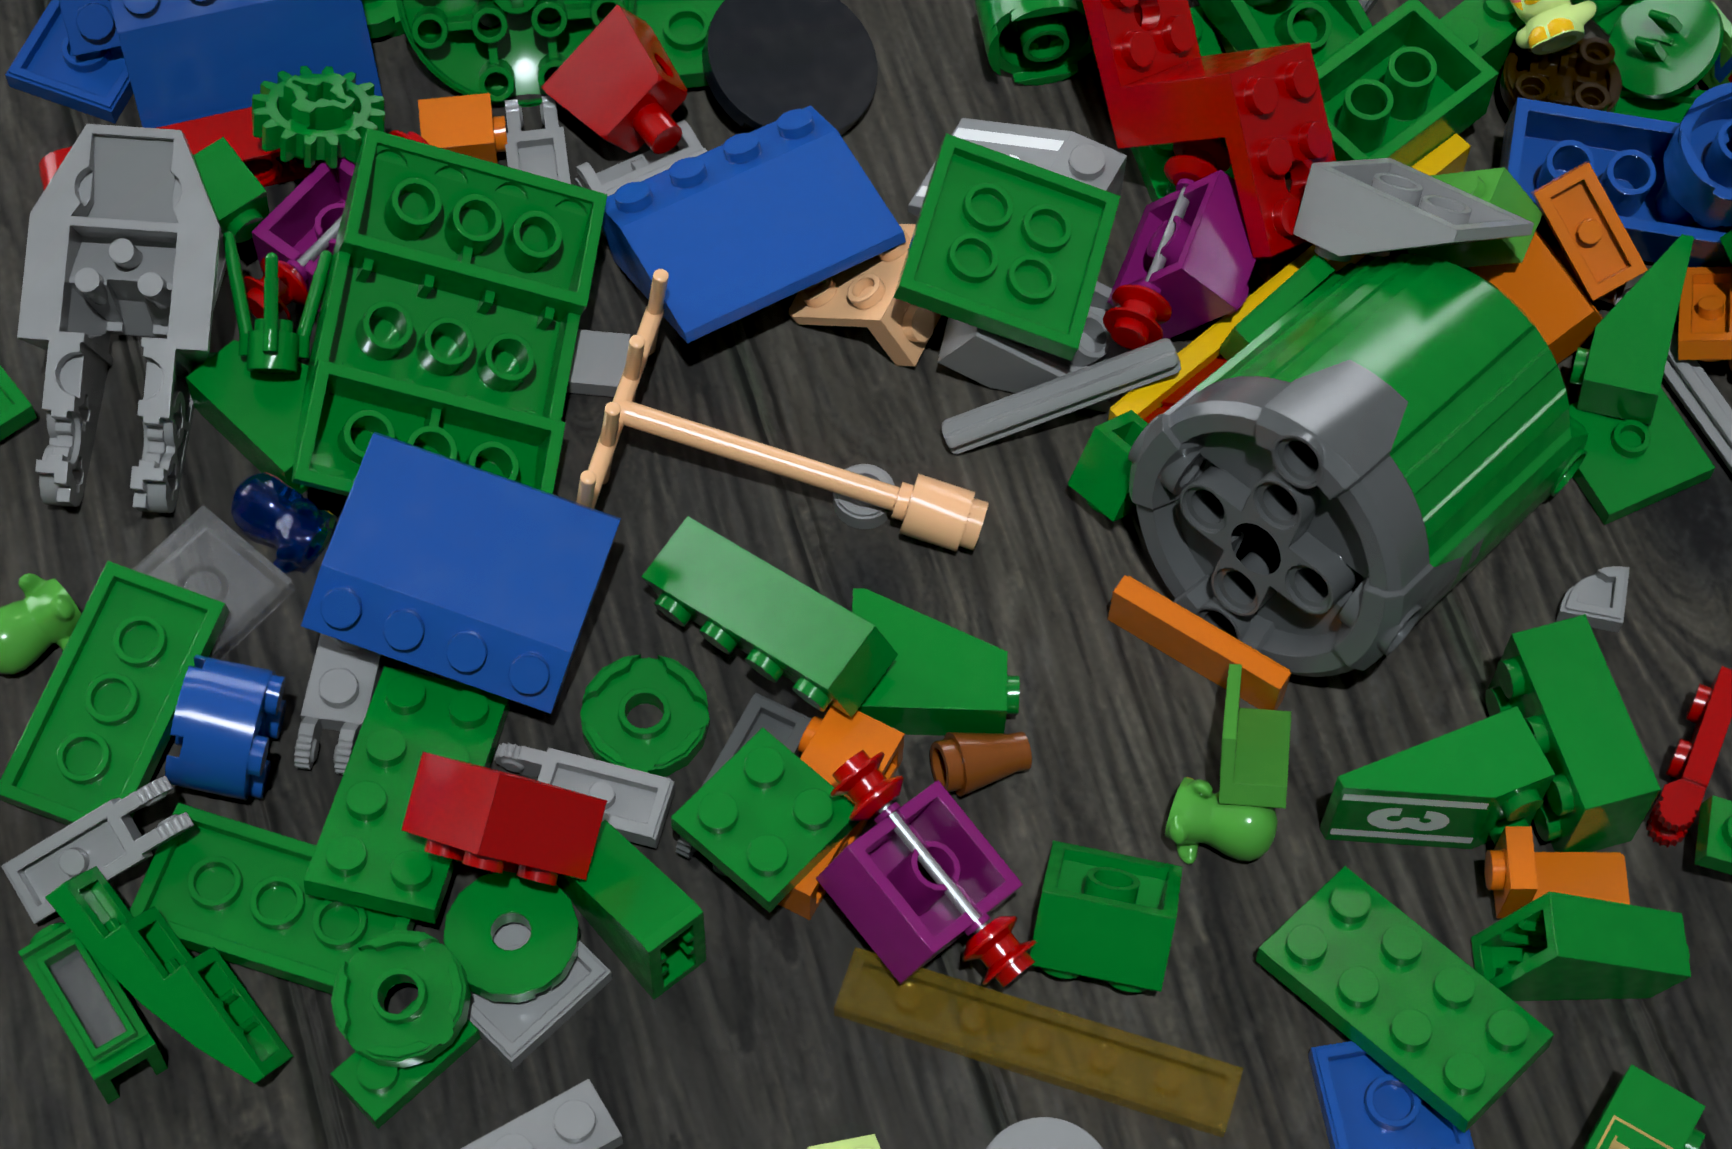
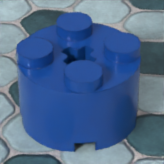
M1732 83L1715 86L1695 99L1669 142L1663 158L1665 178L1672 195L1692 215L1698 224L1707 228L1732 226Z
M195 655V667H188L183 680L170 735L176 736L175 744L182 746L179 757L167 755L165 776L170 784L242 800H247L249 796L262 799L271 766V761L266 760L269 748L268 737L279 738L286 710V701L282 700L285 677L277 676L275 671Z

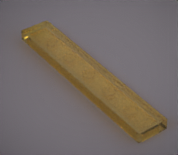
M857 947L854 949L834 1007V1016L1222 1138L1227 1129L1244 1069L924 968H920L900 984L876 953Z

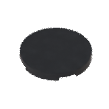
M725 0L710 22L705 38V46L702 50L705 77L717 102L739 125L743 126L746 123L754 129H759L776 121L787 111L803 109L811 105L837 129L840 135H843L860 119L870 104L877 85L878 64L873 43L857 16L840 0Z

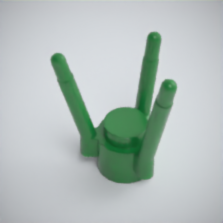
M226 231L222 239L239 330V356L247 357V371L272 374L297 373L298 359H309L310 336L327 281L332 253L324 250L320 254L297 333L293 332V321L278 319V256L273 252L268 253L265 257L264 318L255 319L253 330L235 236L232 232Z

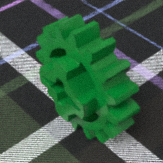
M301 66L300 75L292 76L282 70L277 72V84L263 81L260 83V94H253L252 134L254 137L262 138V149L265 152L280 148V161L285 163L293 158L303 160L305 168H311L316 160H325L330 168H337L338 158L341 157L356 163L366 129L370 128L385 132L384 97L374 95V84L371 82L356 85V73L349 72L342 76L334 73L333 67L326 66L321 74H313L307 66Z

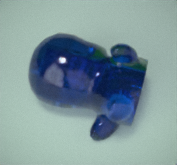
M269 473L254 474L241 482L231 502V513L236 526L253 538L272 543L277 547L275 555L277 559L271 566L272 570L277 574L289 573L298 567L306 568L312 564L326 548L336 521L334 514L326 510H319L311 500L304 498L295 489Z

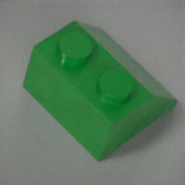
M1053 840L1033 940H1036L1037 943L1030 951V956L1035 961L1032 965L1042 967L1046 973L1058 978L1073 979L1082 975L1106 980L1111 986L1126 992H1142L1146 989L1161 992L1177 918L1183 866Z

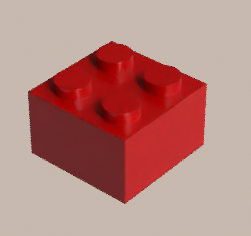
M423 751L401 830L427 838L424 848L425 852L459 860L463 864L500 874L503 871L517 873L516 876L556 886L559 874L586 880L607 800L519 775Z

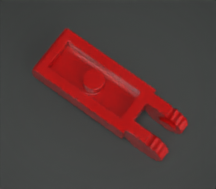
M1721 666L1710 687L1699 683L1685 718L1696 723L1691 740L1689 742L1679 738L1666 770V775L1676 778V781L1664 785L1659 799L1655 801L1652 807L1650 818L1647 821L1649 825L1646 830L1649 831L1648 836L1653 838V842L1659 843V846L1666 845L1668 848L1669 845H1673L1675 847L1677 842H1682L1688 832L1687 829L1690 828L1697 817L1696 814L1699 811L1732 719V669Z

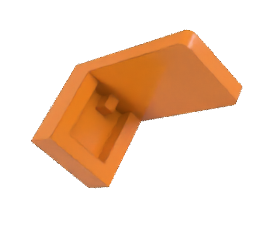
M1505 826L1494 850H1487L1485 882L1488 890H1494L1496 918H1505L1549 891L1630 905L1625 856L1620 852H1534L1532 826Z

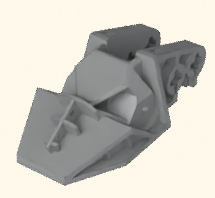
M86 124L30 212L17 338L48 351L42 410L46 412L50 441L44 450L42 460L36 459L35 472L39 474L40 496L45 505L77 507L82 501L108 368L112 366L113 356L109 354L110 335L116 334L145 336L141 339V347L144 349L143 356L147 359L143 399L138 401L137 416L143 422L144 447L142 459L139 460V466H132L130 489L134 491L133 507L138 511L172 513L176 507L194 412V404L186 377L192 373L197 363H204L208 357L213 311L227 267L221 226L203 184L189 143L182 130Z

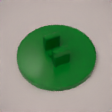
M1636 0L1619 17L1608 41L1615 49L1614 62L1619 69L1622 86L1634 95L1651 99L1671 97L1686 91L1697 84L1713 67L1721 51L1724 29L1721 16L1710 0Z

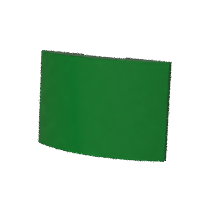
M367 128L341 218L315 331L297 431L292 483L348 496L372 434L377 432L553 494L566 422H562L561 419L580 315L587 308L608 194Z

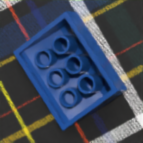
M110 0L139 117L144 128H157L252 107L253 94H260V83L269 81L277 84V72L282 70L292 76H299L301 66H307L313 74H321L326 66L333 67L334 73L342 76L349 72L356 73V85L371 82L374 84V95L383 96L362 0Z
M811 105L803 109L787 111L776 121L750 133L734 135L727 139L723 145L701 155L678 160L669 169L641 182H631L621 186L614 194L607 196L602 222L614 262L648 300L653 273L657 269H664L668 272L669 278L663 305V317L687 343L906 242L904 231L837 129Z
M374 432L322 561L301 627L551 714L559 700L621 518Z

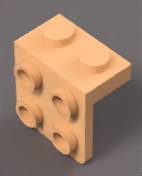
M899 224L904 231L905 243L799 291L789 308V315L799 325L867 327L896 366L915 367L933 334L941 314L893 298L916 224Z

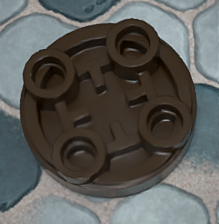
M1599 37L1583 38L1565 49L1544 55L1534 54L1531 49H1523L1516 45L1507 56L1501 74L1500 92L1502 99L1510 112H1512L1517 98H1525L1614 113L1622 89L1621 75L1614 62L1615 49L1611 43Z

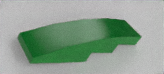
M97 866L62 883L45 897L89 953L143 1006L196 1048L254 1084L293 1057L290 1050L214 946L197 957L192 958L155 906L133 917Z

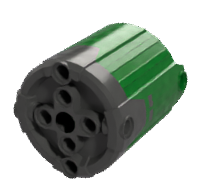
M1406 253L1384 257L1376 256L1364 260L1359 265L1348 263L1339 271L1332 273L1328 280L1166 412L1156 416L1143 429L1130 449L1128 460L1132 462L1130 470L1129 494L1132 502L1136 504L1140 529L1149 554L1164 583L1175 597L1173 602L1288 668L1293 675L1308 677L1334 676L1353 669L1364 671L1384 654L1389 655L1424 615L1550 495L1554 497L1566 486L1587 455V451L1584 448L1588 439V433L1581 423L1569 415L1570 407L1563 378L1547 342L1530 318L1505 293L1479 275L1440 258L1436 259ZM1242 523L1258 525L1273 537L1278 547L1269 542H1262L1239 561L1236 553L1245 534L1237 529L1236 526Z

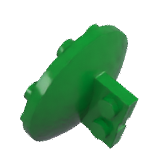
M396 0L404 32L412 48L426 67L455 91L463 95L490 93L491 104L505 107L504 101L510 100L507 99L510 97L526 94L548 95L541 86L618 4L633 14L635 0ZM542 97L518 100V105L521 107L538 106L542 103Z

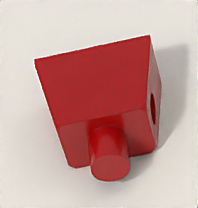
M618 4L541 86L546 94L595 133L629 153L637 151L646 143L655 154H663L674 148L682 137V129L670 115L686 99L687 88L650 25Z

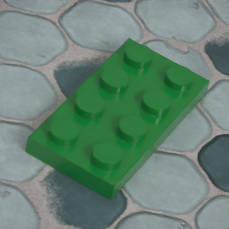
M107 560L0 779V800L62 824L70 825L106 802L119 797L123 799L147 785L172 736L170 733L174 713L188 667H195V655L209 657L230 613L226 604Z
M384 666L304 877L305 894L435 924L457 860L425 852L424 848L427 838L401 830L422 752L489 768L510 709V699L470 685Z
M177 803L172 815H180L187 812L194 825L157 848L130 908V913L133 917H136L155 906L187 949L203 953L214 946L225 961L329 994L333 993L335 977L345 961L348 964L352 956L360 951L358 949L360 945L373 936L397 929L413 931L417 921L407 917L307 895L304 889V877L316 845L181 803Z
M1346 866L1258 948L1257 963L1463 1133L1550 1047L1554 1036L1552 1031Z

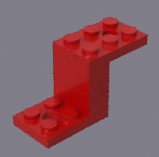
M1082 0L1117 148L1225 137L1253 258L1272 257L1305 242L1306 240L1294 235L1293 231L1311 165L1318 162L1336 161L1332 134L1326 117L1318 72L1315 67L1310 42L1201 56L1188 0ZM1138 2L1143 13L1141 27L1135 18V5ZM1290 171L1292 180L1290 192L1285 183V174Z

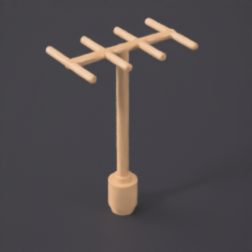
M657 269L653 273L648 306L645 309L637 334L631 336L629 340L625 367L613 401L605 406L601 434L588 470L583 471L580 475L576 503L594 509L602 485L609 480L613 454L623 426H627L893 511L891 518L902 521L899 534L953 551H957L959 546L974 550L989 502L974 498L975 491L919 473L914 485L902 481L901 487L894 486L635 403L636 390L648 356L653 354L656 348L659 326L664 314L663 305L669 278L668 272L664 269Z

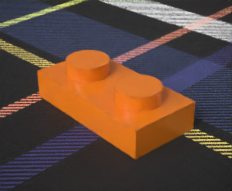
M1584 162L1531 192L1589 300L1594 301L1648 271L1589 162Z
M1732 266L1687 267L1679 303L1678 360H1700L1704 362L1732 360Z

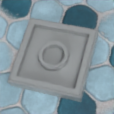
M507 923L495 932L493 942L504 950H515L527 943L531 931L521 923ZM579 940L577 958L566 978L553 989L550 986L545 991L535 994L536 998L521 1003L493 1002L471 992L467 1018L479 1030L480 1037L514 1070L612 981V973Z

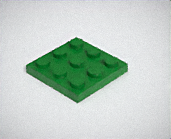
M946 133L936 158L893 298L1071 361L1079 348L1121 196Z

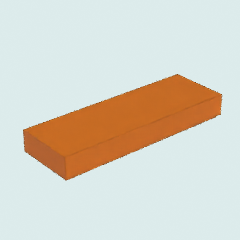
M1124 575L1114 589L1108 616L1110 622L1224 689L1227 687L1229 664H1241L1240 698L1258 709L1277 710L1284 699L1291 676L1288 668L1131 576Z

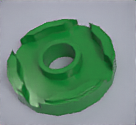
M641 654L624 656L603 667L586 686L580 711L583 740L596 760L662 777H667L689 765L703 748L710 726L706 691L695 674L675 659L659 655L658 659L650 657L641 658ZM640 704L654 705L663 713L662 719L656 725L649 728L635 727L627 720V715L632 708Z
M503 871L502 874L494 872L477 878L458 894L446 915L443 941L444 945L450 949L465 969L471 992L493 1002L521 1003L536 998L535 994L545 991L550 986L553 989L566 978L578 955L580 929L571 899L557 884L556 886L518 877L516 876L517 873ZM507 923H521L531 931L527 943L515 950H504L493 942L495 932Z
M397 929L373 936L358 947L360 951L352 956L348 964L346 961L344 962L335 977L331 998L336 1027L357 1054L377 1065L406 1068L430 1061L453 1044L467 1021L471 992L466 971L447 946L441 944L438 939L425 932ZM407 982L418 987L417 1000L409 1010L399 1014L385 1011V995L394 985Z

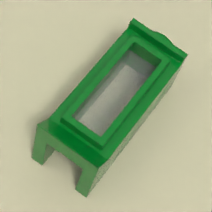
M59 922L43 928L33 936L28 946L18 951L29 973L107 1104L120 1098L111 1079L134 1065L147 1059L156 1076L168 1069L156 1043L145 1028L116 978L89 953L67 924Z

